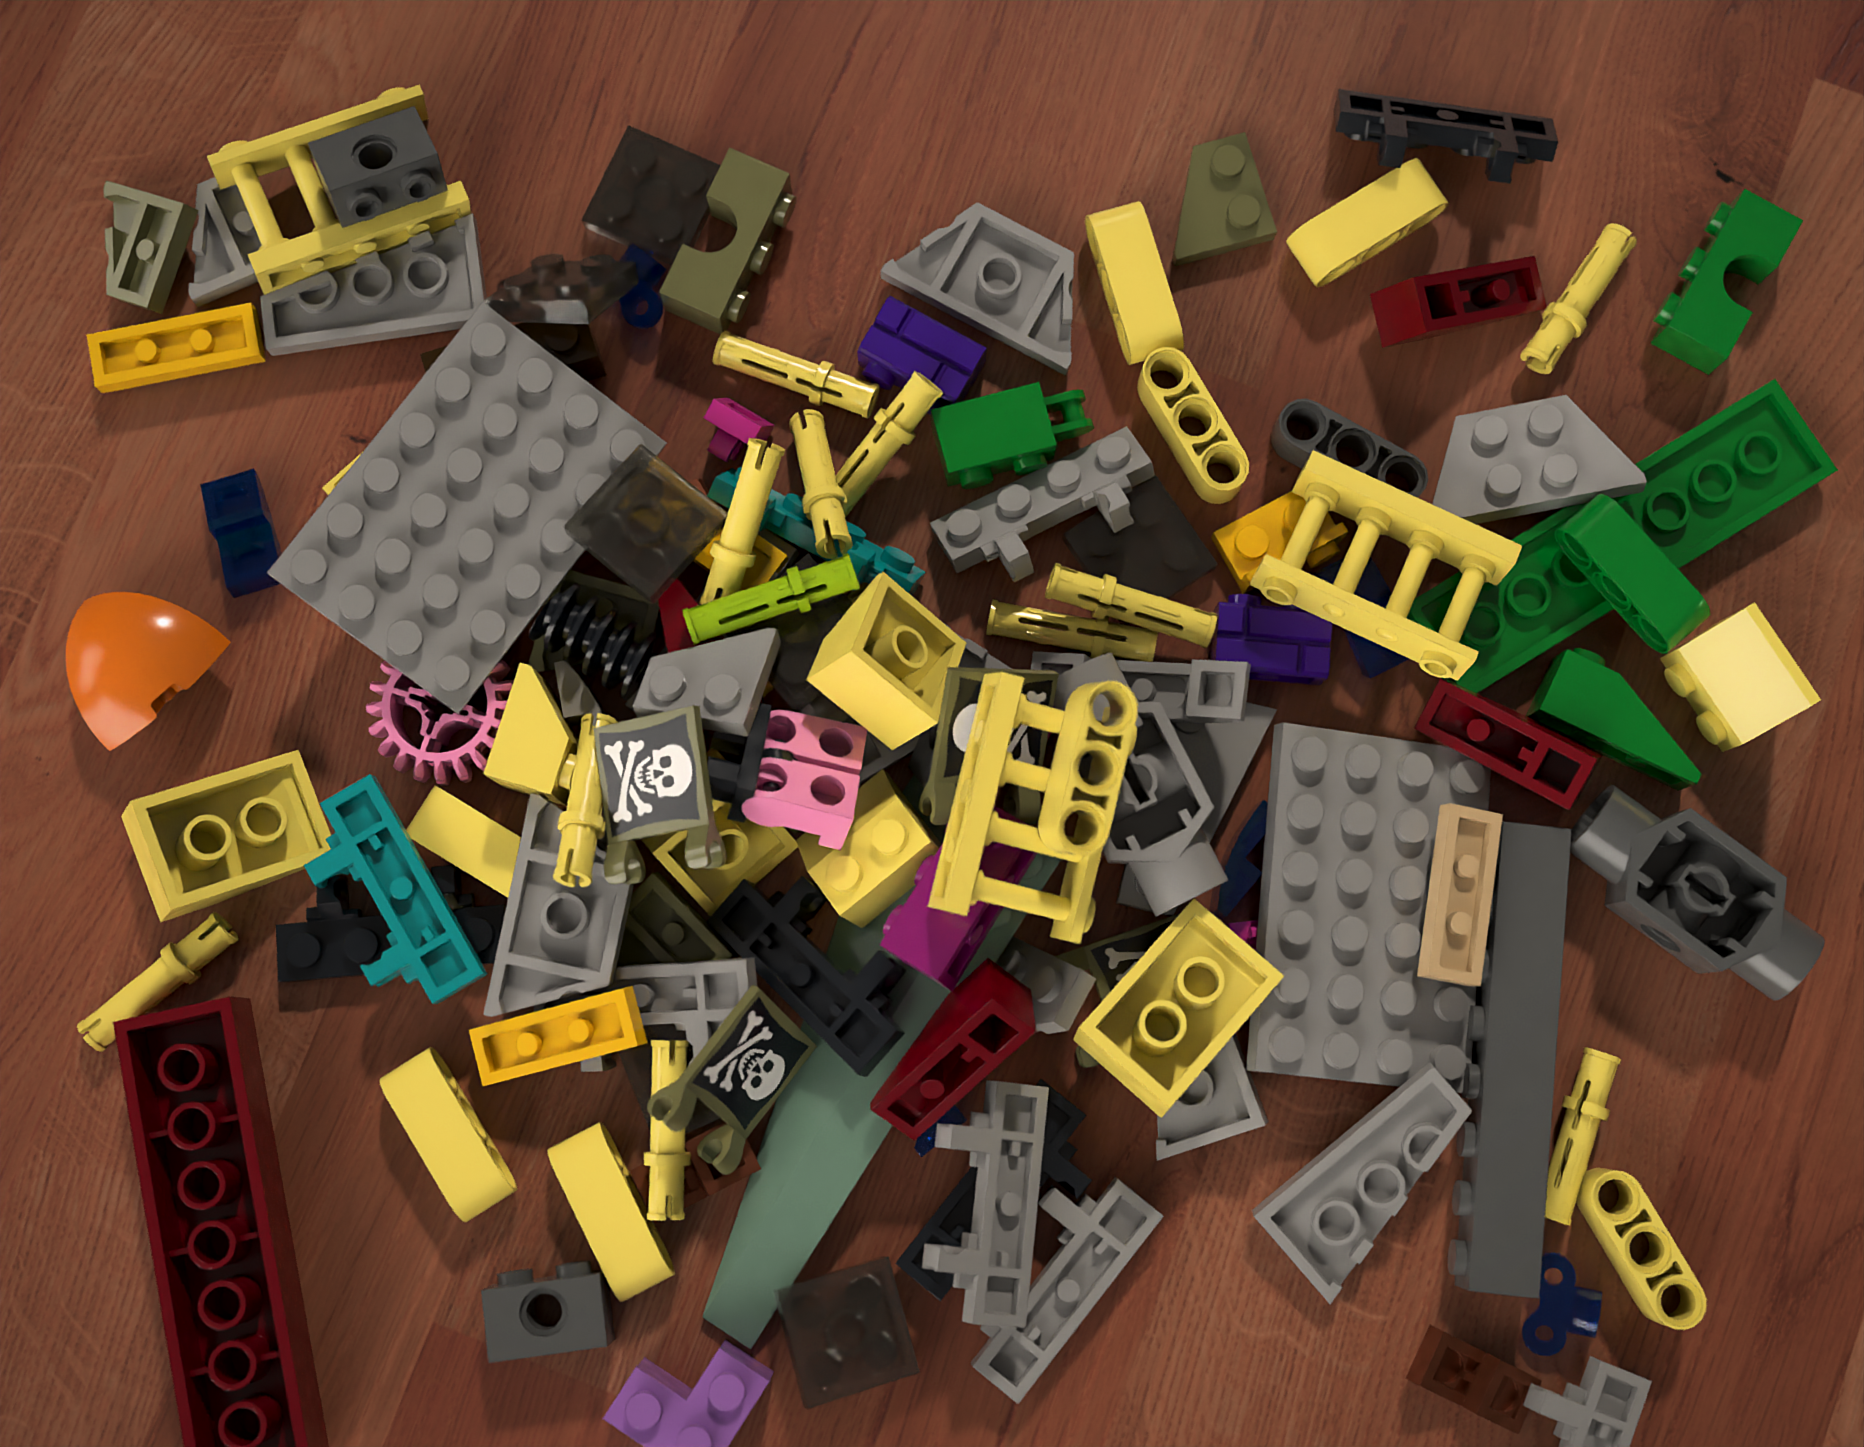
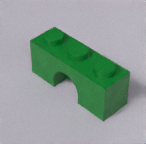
M1744 189L1729 205L1721 201L1703 231L1711 234L1704 248L1701 249L1696 246L1680 269L1678 276L1685 279V282L1679 293L1676 295L1670 292L1653 318V321L1659 324L1660 327L1651 344L1707 375L1714 371L1729 357L1753 313L1729 297L1723 284L1724 274H1737L1757 285L1760 284L1779 266L1804 220L1747 189Z

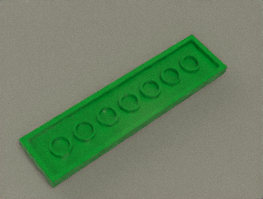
M1773 379L1637 462L1635 465L1645 474L1647 481L1644 491L1612 499L1630 515L1679 569L1838 471V469L1777 380ZM1587 503L1564 507L1511 540L1522 545L1515 565L1497 586L1489 582L1483 584L1459 642L1478 651V656L1458 681L1450 677L1446 678L1448 681L1478 693L1614 609L1566 556L1555 539L1554 533L1556 529ZM1459 571L1415 598L1407 619L1438 633L1462 573Z

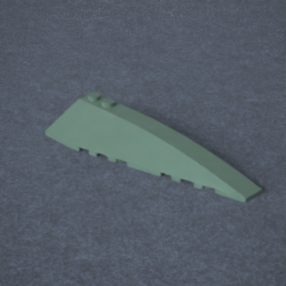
M913 775L902 793L942 844L947 825H935L930 820L931 816L921 813L919 803L924 787ZM1037 853L1018 885L1041 891L1061 859ZM916 885L863 928L841 916L838 917L826 955L844 973L848 969L859 973L878 950L887 952L906 970V973L895 987L887 994L892 1003L884 1011L905 1034L867 1077L858 1075L803 1020L801 1030L817 1047L776 1099L756 1158L761 1170L750 1175L702 1316L749 1349H752L892 1128L890 1123L870 1110V1102L943 1000L951 992L897 959L879 945L885 936L883 935V927L888 916L898 905L904 906ZM1007 907L1003 908L957 985L987 958H990L995 963L997 962L1027 912Z

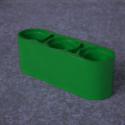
M1604 494L1596 495L1556 529L1554 533L1555 539L1566 556L1638 636L1655 651L1667 654L1711 615L1710 608L1699 591L1630 515L1609 496Z

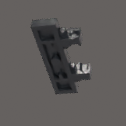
M1338 89L1334 106L1336 132H1342L1353 140L1378 143L1377 161L1380 166L1401 168L1406 147L1423 149L1429 145L1449 147L1454 152L1465 156L1486 157L1485 174L1488 181L1510 184L1515 162L1521 164H1531L1536 160L1553 162L1559 142L1554 122L1551 118Z
M455 865L431 867L432 877L482 965L494 964L507 905L476 907L473 893L462 894L460 868ZM335 875L328 879L325 888L316 887L317 907L306 909L307 922L276 925L278 982L288 983L365 976L360 965H369L380 960L382 953L392 947L386 937L391 930L382 915L362 917L361 909H349L348 878L346 876Z
M802 875L785 895L778 890L768 898L754 883L743 879L707 922L742 958L755 957L756 972L858 1075L867 1077L905 1034L884 1011L892 1003L887 994L895 987L906 973V970L887 952L878 950L859 973L852 969H848L844 973L807 937L813 929L806 922L815 917L828 899L813 880Z
M1040 1079L1035 1086L1049 1087L1039 1187H1042L1047 1179L1052 1177L1079 1199L1092 1180L1069 1162L1077 1152V1149L1067 1140L1086 1117V1114ZM971 1166L895 1263L940 1301L952 1288L954 1273L937 1272L934 1269L922 1268L924 1244L961 1247L962 1232L971 1233L978 1167Z

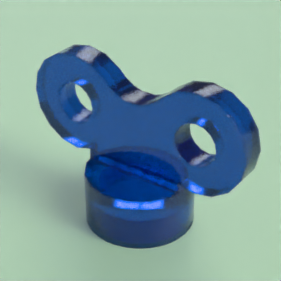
M634 243L630 244L619 259V262L608 256H598L586 265L583 273V282L586 289L599 298H617L621 304L623 317L630 325L638 329H648L659 322L663 314L661 297L652 288L656 286L667 271V268ZM604 270H608V281L604 284H599V274ZM642 301H647V312L638 315V304Z
M1558 1253L1542 1255L1540 1303L1538 1308L1525 1319L1522 1326V1338L1525 1345L1533 1353L1540 1356H1551L1558 1353L1566 1343V1332L1596 1338L1602 1292L1574 1286L1576 1283V1270L1570 1260ZM1550 1268H1556L1562 1272L1563 1278L1556 1284L1550 1283L1544 1276L1545 1272ZM1542 1325L1549 1326L1554 1332L1553 1337L1550 1340L1543 1341L1536 1336V1329Z

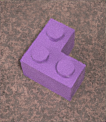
M726 1339L694 1389L644 1357L628 1378L603 1419L644 1447H728L766 1388L774 1371Z

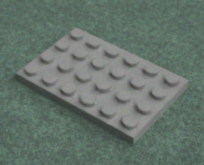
M482 302L276 560L267 574L459 715L615 513L620 503L650 464L662 452L667 442Z
M1284 722L1274 725L1256 952L1282 973L1284 977L1250 1015L1247 1071L1400 1087L1431 1062L1457 1093H1463L1466 1063H1471L1473 1040H1467L1470 1005L1475 1006L1476 986H1465L1419 977L1417 973L1440 805L1452 803L1488 811L1490 768L1448 746Z

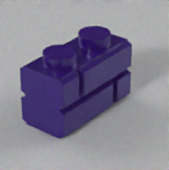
M892 296L886 299L875 318L874 324L871 325L857 351L858 365L864 368L862 375L871 383L879 384L880 388L891 390L892 386L896 385L903 389L914 371L921 373L939 387L943 395L936 400L927 412L930 415L932 409L965 400L970 388L984 367L987 354L986 347Z
M1232 594L1228 596V602H1219L1213 610L1214 613H1217V623L1211 639L1209 660L1248 662L1251 664L1249 680L1321 685L1328 679L1332 635L1331 622L1292 604L1283 605V607L1261 605V597L1250 594Z

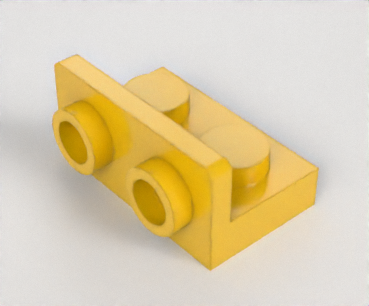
M1291 491L1213 532L1211 539L1243 594L1255 588L1249 584L1265 554L1281 560L1307 503L1304 497ZM1328 512L1306 559L1310 568H1314L1340 553L1337 544L1348 533L1344 523L1341 522L1335 525Z

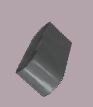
M1296 399L1288 403L1273 425L1270 438L1274 451L1284 460L1303 469L1313 450L1340 462L1336 456V449L1347 447L1354 450L1360 458V466L1351 468L1386 483L1385 475L1393 473L1400 475L1409 486L1408 494L1417 498L1426 489L1428 473L1424 463L1419 458L1316 401ZM1290 421L1303 422L1309 427L1312 438L1302 441L1295 439L1288 432L1286 423Z

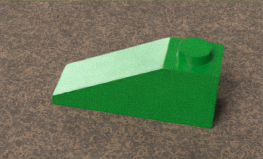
M1575 648L1573 651L1566 649L1551 659L1528 709L1527 717L1543 723L1602 753L1604 756L1677 791L1698 783L1701 772L1620 673L1604 666L1606 663L1604 658L1589 650Z

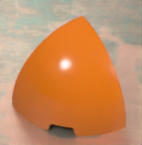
M109 592L93 596L85 600L77 610L67 636L66 670L74 701L90 730L111 751L155 720L157 713L164 704L169 702L178 692L183 689H189L218 659L231 641L197 615L154 596L133 592Z

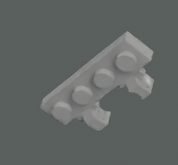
M1126 426L1047 465L1046 468L1034 471L931 522L930 525L935 539L956 573L981 561L986 560L989 562L999 557L1012 580L1016 582L1034 573L1029 552L1023 541L1094 506H1097L1114 533L1133 524L1134 519L1131 517L1129 510L1131 505L1125 494L1131 492L1132 487L1155 476L1153 464Z
M755 957L617 966L612 985L534 1005V1012L633 986L642 1024L675 1023L676 1031L686 1030V1039L693 1045V1057L695 1058L752 984L757 987ZM611 1053L580 1061L581 1072L607 1071L617 1066V1063L611 1058Z
M986 1080L983 1113L971 1112L969 1126L937 1123L935 1147L971 1151L969 1166L978 1167L971 1233L962 1232L961 1247L924 1244L922 1268L934 1269L937 1272L954 1273L953 1287L965 1289L962 1322L976 1325L1026 1328L1049 1087Z
M1116 1177L1096 1202L1084 1193L1080 1200L1074 1204L1054 1186H1050L1039 1200L1038 1205L1065 1226L1056 1237L1063 1244L1030 1285L1026 1328L980 1326V1329L990 1338L973 1358L971 1365L1017 1404L1023 1399L1163 1218L1160 1212Z
M1590 1356L1580 1386L1567 1382L1563 1395H1559L1531 1383L1523 1406L1558 1421L1553 1433L1561 1438L1558 1447H1630L1652 1381Z

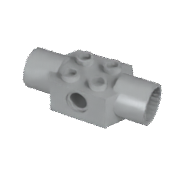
M1106 653L1059 675L1053 708L1065 711L1071 693L1077 687L1087 683L1118 681L1129 687L1113 654ZM1099 694L1093 703V714L1095 719L1099 721L1102 720L1104 708L1110 707L1108 700L1102 694ZM1137 702L1138 711L1135 723L1137 738L1133 751L1126 761L1110 833L1102 852L1108 863L1130 865L1156 917L1228 881V878L1201 827L1214 806L1160 702ZM1087 752L1081 757L1078 767L1080 777L1088 779L1093 758Z

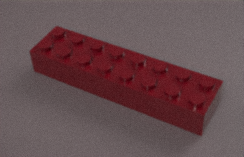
M229 996L113 1022L183 1446L329 1447L251 999Z

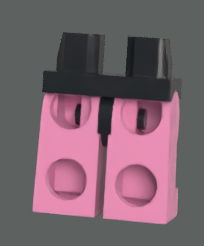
M760 703L749 736L713 731L710 749L740 755L739 763L710 756L707 761L712 799L730 803L727 819L745 823L747 817L752 822L762 826H785L819 835L818 845L841 850L854 817L867 729L859 725L792 711H771L772 705Z

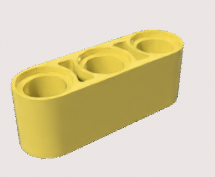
M1415 158L1402 164L1401 168H1395L1312 218L1295 230L1286 240V244L1315 287L1319 288L1423 227L1442 213L1449 203L1420 160Z
M1137 201L1086 215L1085 226L1090 249L1127 363L1132 365L1143 362L1154 350L1163 347L1175 348L1179 351L1184 350L1181 323L1142 203Z
M1163 347L1154 350L1147 356L1138 379L1137 391L1140 400L1201 499L1212 504L1229 502L1238 494L1249 473L1247 455L1187 356L1175 348ZM1159 370L1168 371L1176 377L1178 385L1171 389L1160 388L1152 381L1150 375ZM1187 416L1195 417L1204 424L1206 433L1200 436H1190L1180 428L1179 420ZM1213 463H1222L1228 466L1233 473L1234 481L1227 484L1214 481L1208 474L1207 466Z
M1102 681L1081 685L1071 693L1067 701L1038 822V832L1041 841L1048 849L1056 853L1088 856L1099 851L1105 845L1109 836L1138 711V704L1134 693L1128 686L1118 681ZM1099 694L1104 695L1110 705V716L1103 725L1095 719L1093 714V703ZM1086 752L1091 754L1097 765L1094 779L1089 784H1086L1081 779L1078 771L1081 757ZM1072 812H1076L1080 816L1083 824L1082 833L1074 843H1071L1066 838L1064 832V823Z
M434 785L406 829L410 838L508 898L521 837Z
M427 1048L379 1079L381 1088L447 1202L463 1222H468L517 1191L516 1182L505 1161L447 1064L434 1048Z
M599 1122L548 1148V1157L606 1280L618 1300L624 1302L675 1275L674 1266L652 1220L647 1219L648 1211L604 1124Z
M1593 1168L1586 1171L1576 1200L1577 1206L1638 1309L1646 1318L1673 1329L1686 1330L1695 1327L1703 1319L1706 1312V1296L1639 1182L1632 1175L1624 1171L1606 1168ZM1612 1180L1617 1186L1619 1197L1616 1205L1611 1210L1605 1211L1599 1203L1598 1192L1606 1181ZM1643 1232L1649 1241V1252L1642 1261L1636 1263L1629 1252L1630 1243L1635 1235ZM1675 1285L1680 1293V1303L1675 1311L1666 1315L1661 1306V1296L1667 1287Z

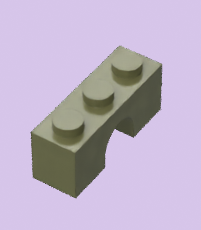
M729 147L706 197L711 216L732 225L737 230L736 235L727 247L717 252H701L682 244L659 291L665 311L720 335L724 330H728L731 321L736 323L741 321L750 301L751 294L746 290L754 273L762 275L766 270L774 245L769 242L778 225L785 227L788 224L796 205L797 198L792 195L790 173Z

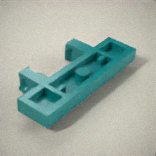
M739 467L737 470L731 468L716 476L707 497L730 508L742 467ZM771 489L759 531L766 528L827 562L833 560L821 557L817 553L812 521L806 517L803 511V497L791 493L784 496ZM846 521L853 543L852 549H848L847 553L850 556L859 586L863 582L870 584L877 575L885 572L912 596L917 591L926 573L924 570L914 566V558L898 548L885 546L883 549L865 539L866 533L861 528ZM834 539L838 558L842 557L838 539Z
M369 774L319 803L335 833L326 838L331 850L304 865L314 885L319 888H325L328 879L340 873L345 875L351 873L357 882L363 880L391 930L386 937L392 947L382 953L380 960L369 965H360L370 985L381 987L400 975L403 976L407 984L419 979L431 1003L439 1004L488 975L377 778Z

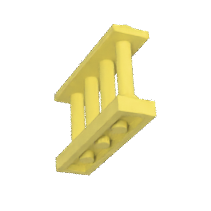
M420 85L408 89L402 87L392 88L381 93L375 100L250 142L234 141L224 145L219 152L207 156L220 190L237 184L262 246L259 250L247 255L264 295L326 270L331 273L357 264V258L377 251L380 255L408 244V238L428 230L431 234L456 225L454 220L471 214L469 198L462 182L458 181L447 185L448 191L432 196L424 201L415 202L378 215L373 219L342 228L339 220L336 219L312 163L311 159L313 157L308 143L413 106H415L422 121L428 120L424 94ZM289 166L315 225L311 233L293 239L283 238L258 178Z
M1313 450L1292 490L1293 493L1304 497L1307 503L1281 560L1265 554L1249 585L1261 590L1262 594L1274 603L1280 605L1292 604L1418 662L1421 669L1430 675L1439 678L1450 677L1458 681L1475 662L1479 653L1459 642L1483 584L1489 582L1497 586L1515 565L1522 545ZM1328 511H1334L1352 519L1358 525L1333 584L1302 571ZM1379 535L1389 536L1406 544L1410 549L1386 608L1354 594ZM1435 558L1458 568L1462 573L1438 633L1407 619L1429 564Z
M1005 672L984 674L928 907L967 916L969 906L975 905L979 900L1052 918L1054 921L1050 937L1080 944L1082 934L1090 929L1095 915L1096 904L1091 896L1103 847L1096 853L1088 856L1056 853L1048 849L1041 841L1038 828L998 818L997 811L993 810L998 787H1003L1005 783H1010L1045 793L1051 769L1012 759L1011 752H1007L1012 728L1016 729L1022 724L1059 734L1065 711L1026 701V695L1021 693L1024 682L1023 677ZM1110 707L1104 708L1102 720H1097L1100 724L1103 725L1108 720ZM1136 725L1134 727L1128 757L1132 753L1133 748L1135 746L1137 738ZM1092 758L1088 779L1081 778L1086 784H1089L1096 774L1097 765L1094 758ZM1080 816L1078 817L1074 837L1066 835V838L1071 843H1074L1082 833L1083 824ZM993 841L1068 860L1060 896L984 877L983 871L978 869L984 846H989Z

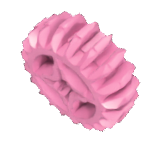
M501 660L483 683L487 694L486 713L478 711L467 703L461 711L467 716L458 715L453 712L452 715L447 713L442 714L440 717L423 702L435 706L437 703L444 705L442 702L424 689L413 688L412 686L415 682L386 661L381 663L380 668L390 678L386 684L380 681H372L370 683V690L383 696L382 701L371 702L366 705L367 713L376 717H383V719L373 723L368 728L370 735L375 738L387 737L378 748L379 753L386 758L398 754L393 767L397 771L405 773L414 766L413 778L421 783H425L434 770L436 782L441 786H448L452 778L453 768L461 781L464 783L470 782L472 780L470 764L474 762L484 771L488 761L485 755L492 749L507 703L505 699L509 697L514 680L502 681L510 671L509 665ZM404 705L413 708L421 714L422 727L419 734L423 735L424 739L420 750L411 742L406 733L403 723ZM465 728L478 731L468 743L460 748L439 753L442 746H448L451 737L457 731Z

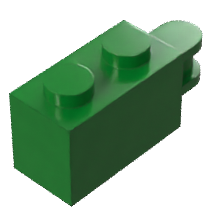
M1036 382L932 409L931 428L947 486L961 484L962 489H974L991 483L994 480L993 475L1014 470L1016 475L1021 476L1046 468L1047 461L1054 459L1057 447L1056 442L1087 434L1094 429L1092 419L1085 417L1082 403L1086 401L1084 391L1071 390L1043 397L1040 383ZM1061 411L1064 423L1051 426L1048 414Z

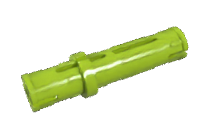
M844 554L842 557L801 571L795 566L786 569L787 576L737 591L731 595L690 609H682L694 645L798 608L801 613L812 610L811 604L851 590L860 589L849 554Z

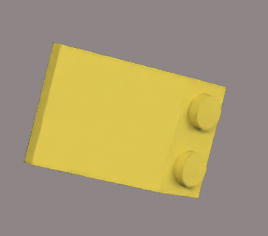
M299 750L132 800L121 816L160 922L215 905L305 869V864L331 850L326 841V838L331 836Z
M1194 898L1080 1025L1073 1040L1162 1118L1282 980L1284 975Z

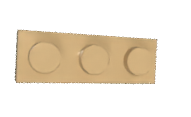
M1452 803L1440 805L1417 976L1465 986H1481L1503 814Z

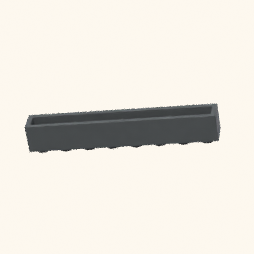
M1504 821L1501 825L1481 986L1476 988L1475 1006L1470 1005L1467 1040H1473L1471 1063H1466L1463 1093L1461 1094L1463 1098H1468V1106L1472 1112L1468 1116L1467 1122H1464L1457 1131V1154L1464 1157L1462 1180H1456L1453 1187L1452 1209L1454 1215L1459 1216L1458 1239H1452L1448 1249V1271L1450 1275H1455L1454 1285L1468 1291L1539 1299L1572 829Z

